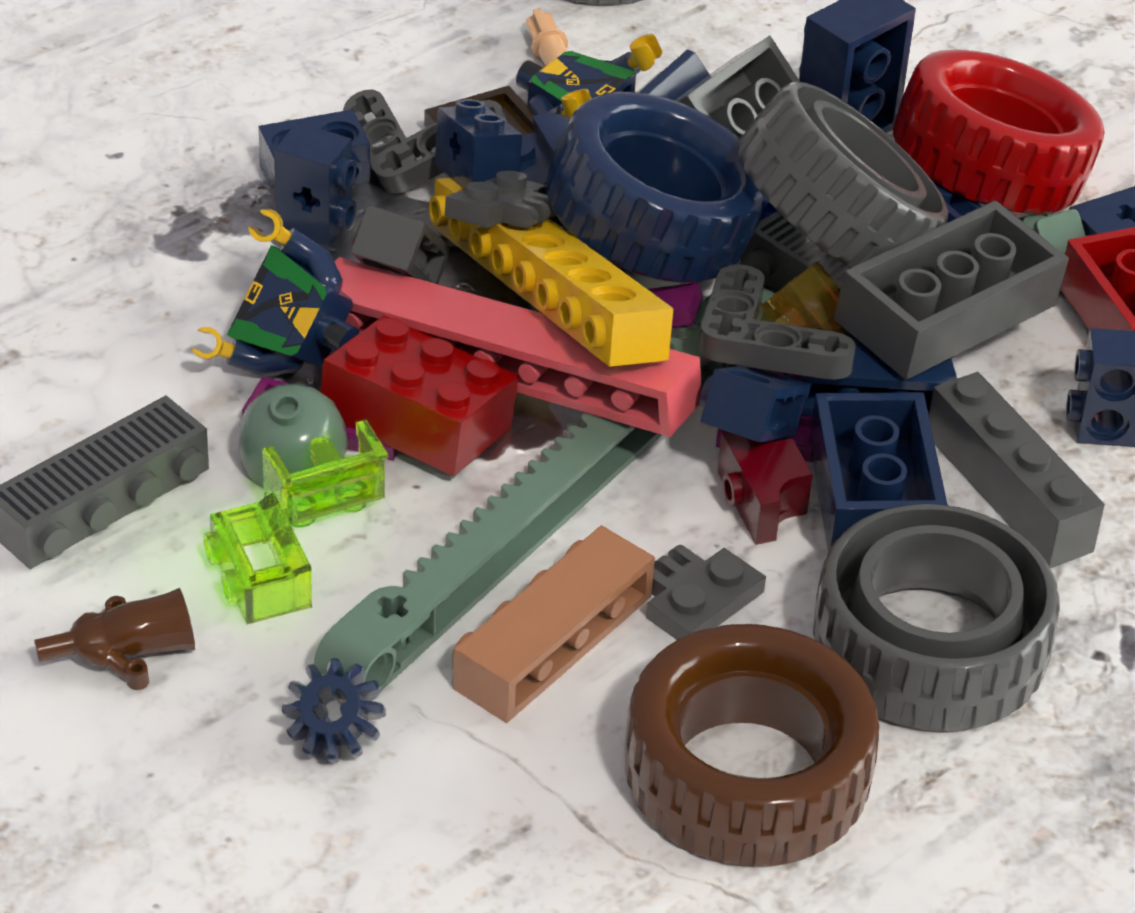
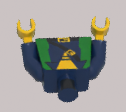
M646 34L635 39L629 45L631 52H627L612 61L599 60L577 52L567 51L546 67L529 60L525 61L518 70L516 84L518 87L528 91L527 106L535 116L553 113L571 118L580 105L598 95L612 92H635L636 74L640 70L647 71L651 69L655 64V59L660 58L663 51L654 34Z
M262 209L260 212L273 220L274 231L270 235H265L250 225L248 227L250 235L260 242L275 240L281 246L280 249L273 245L270 246L227 333V336L235 340L232 343L223 341L217 330L211 327H202L198 331L215 336L217 341L216 347L210 353H202L197 349H191L201 359L211 360L220 356L227 359L226 363L228 365L263 377L295 373L302 368L304 363L320 367L330 351L335 352L360 333L359 329L345 322L353 307V301L341 291L343 279L330 252L297 229L293 228L290 231L285 229L282 218L276 211Z

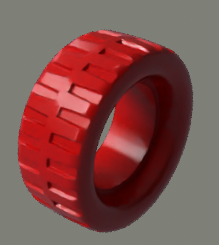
M962 49L933 52L919 61L905 89L893 124L895 142L916 161L934 183L973 202L987 205L997 201L1008 211L1023 214L1055 213L1074 204L1082 193L1092 172L1105 134L1103 121L1096 109L1082 95L1062 81L1037 68L1007 57Z

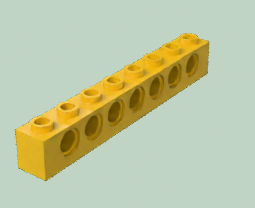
M451 178L435 179L434 196L430 198L428 208L433 227L606 365L613 367L669 360L673 308L578 238L574 237L552 219L525 229L503 222L485 228L446 217V196L461 191L463 188Z

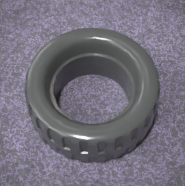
M792 82L785 85L763 108L739 140L737 151L740 162L753 184L766 200L801 234L849 268L918 236L930 233L947 223L948 209L944 198L916 161L871 120L843 100L817 86L803 82Z
M941 504L903 505L888 508L861 519L844 531L833 543L821 570L815 602L813 635L815 640L842 656L863 678L875 701L879 718L901 726L927 731L969 730L989 725L1009 716L1028 702L1031 695L1037 691L1044 679L1053 650L1060 610V597L1054 574L1043 556L1026 538L1011 527L987 515L965 508ZM910 588L943 590L973 601L989 612L995 620L983 627L965 632L931 631L911 625L898 618L882 604L878 597L893 591Z

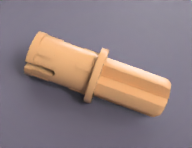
M538 8L532 11V16L526 18V26L533 40L531 49L535 57L542 60L546 67L562 53L567 52L568 40L565 33L557 29L551 13H543L542 9Z

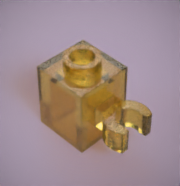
M819 260L761 305L763 311L774 323L826 330L841 334L846 332L834 320L841 289Z

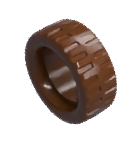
M730 624L703 629L678 639L660 651L643 669L639 676V681L633 688L625 736V773L627 783L632 790V797L637 807L647 820L670 841L693 854L720 863L747 867L777 866L800 861L825 850L839 841L848 833L849 828L857 822L862 814L864 805L869 797L877 760L880 728L877 721V707L868 686L857 671L842 656L817 640L791 630L759 624ZM730 723H752L776 729L790 736L808 752L814 764L801 771L779 777H746L719 770L705 763L692 754L685 745L696 735L715 726Z

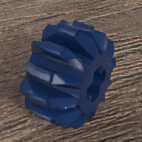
M337 658L330 659L327 665V675L323 676L314 664L307 665L306 674L312 681L307 686L299 681H291L288 689L300 700L282 705V713L285 717L295 720L286 730L288 736L293 741L305 739L302 750L311 758L324 748L327 760L330 763H337L341 757V747L346 745L354 757L361 756L363 751L357 739L363 735L369 740L376 741L380 736L378 729L368 720H377L386 716L384 705L373 701L381 693L379 684L376 680L363 682L365 670L359 664H354L344 674L342 663ZM337 700L341 705L340 712L343 716L332 722L327 716L329 713L326 705L331 701Z

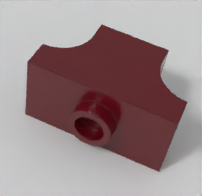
M728 431L721 433L717 472L722 480L723 492L728 505L736 507L755 545L776 541L778 524L787 518L806 515L808 512L813 476L810 468L793 438L774 442H757Z

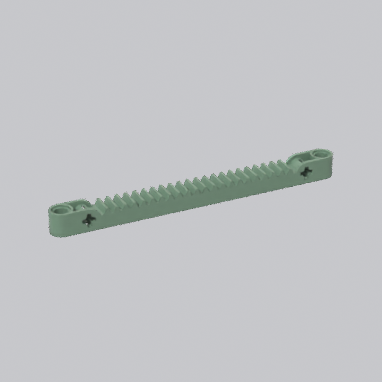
M764 288L762 305L757 320L773 322L783 311V298ZM710 295L701 302L695 318V324L698 328L681 327L679 338L671 337L670 349L700 358L702 388L707 378L714 374L715 369L733 366L732 364L709 360L699 352L701 322ZM582 414L580 416V427L570 425L567 428V438L557 436L554 439V450L544 448L541 451V462L530 460L527 473L517 472L514 474V485L504 483L501 486V497L490 495L487 498V509L477 507L474 510L473 522L462 520L460 522L459 534L448 532L446 534L445 546L435 544L431 548V559L420 557L417 560V572L406 569L403 572V587L388 586L373 591L334 624L319 643L315 653L314 665L322 675H327V665L332 658L340 660L344 674L351 666L359 664L365 670L363 682L376 680L382 691L653 444L661 434L596 415Z

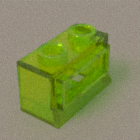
M367 420L356 422V435L359 438L358 455L342 459L330 439L316 437L310 442V459L315 467L289 474L273 446L262 449L264 499L281 528L289 525L306 527L313 524L317 517L341 510L345 512H358L364 509L369 502L385 498V460L388 458V453Z
M274 492L257 503L210 514V532L203 534L205 553L211 566H220L221 584L228 604L237 603L246 624L312 608V568ZM260 542L263 544L267 543L274 556L275 565L254 571L243 547Z

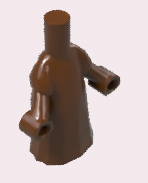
M180 588L155 597L126 602L125 598L121 596H112L105 602V609L100 613H84L73 623L69 632L34 640L39 663L77 654L96 667L104 669L109 667L127 682L128 687L133 690H142L148 686V668L145 661L140 658L128 660L125 657L175 650H195L193 628Z

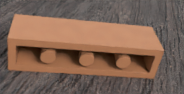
M602 525L584 540L574 542L565 556L548 570H542L537 573L529 586L511 601L507 600L501 603L489 620L474 632H468L459 639L452 653L453 690L500 720L508 723L652 597L655 556Z

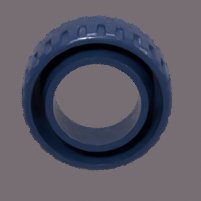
M638 92L606 93L589 99L580 105L573 113L562 135L546 181V189L551 207L563 226L574 237L578 238L606 260L624 269L646 277L670 282L694 283L717 278L721 268L737 264L753 237L767 204L766 198L753 184L740 162L737 151L740 138L715 119L692 107L664 97Z

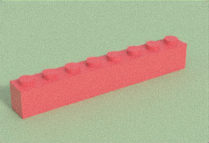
M339 257L334 261L343 279L341 291L353 301V307L345 322L359 329L360 333L383 315L401 320L411 328L431 337L446 340L452 346L480 359L490 360L496 363L498 367L518 375L517 393L667 437H671L700 405L702 385L700 358L698 356L670 349L668 361L609 367L542 313Z

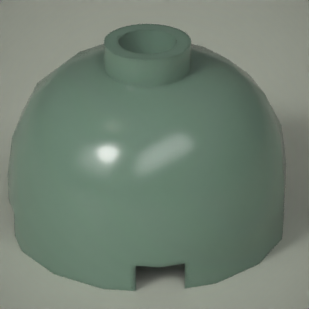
M298 383L277 385L263 391L246 408L239 423L240 459L248 477L264 490L276 493L275 487L282 489L293 488L294 495L307 494L326 486L341 472L344 466V455L348 447L345 422L334 401L317 389Z

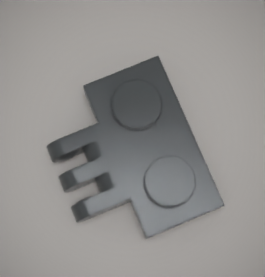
M500 171L496 174L495 178L490 180L471 182L467 184L466 189L446 196L445 200L446 217L485 228L503 222L527 229L557 217L551 207L548 195H546V185L528 181L527 175L518 171Z
M677 545L668 552V556L663 555L654 563L652 595L655 597L647 603L646 618L676 640L703 629L719 626L764 593L766 576L726 548H722L705 561L685 546Z

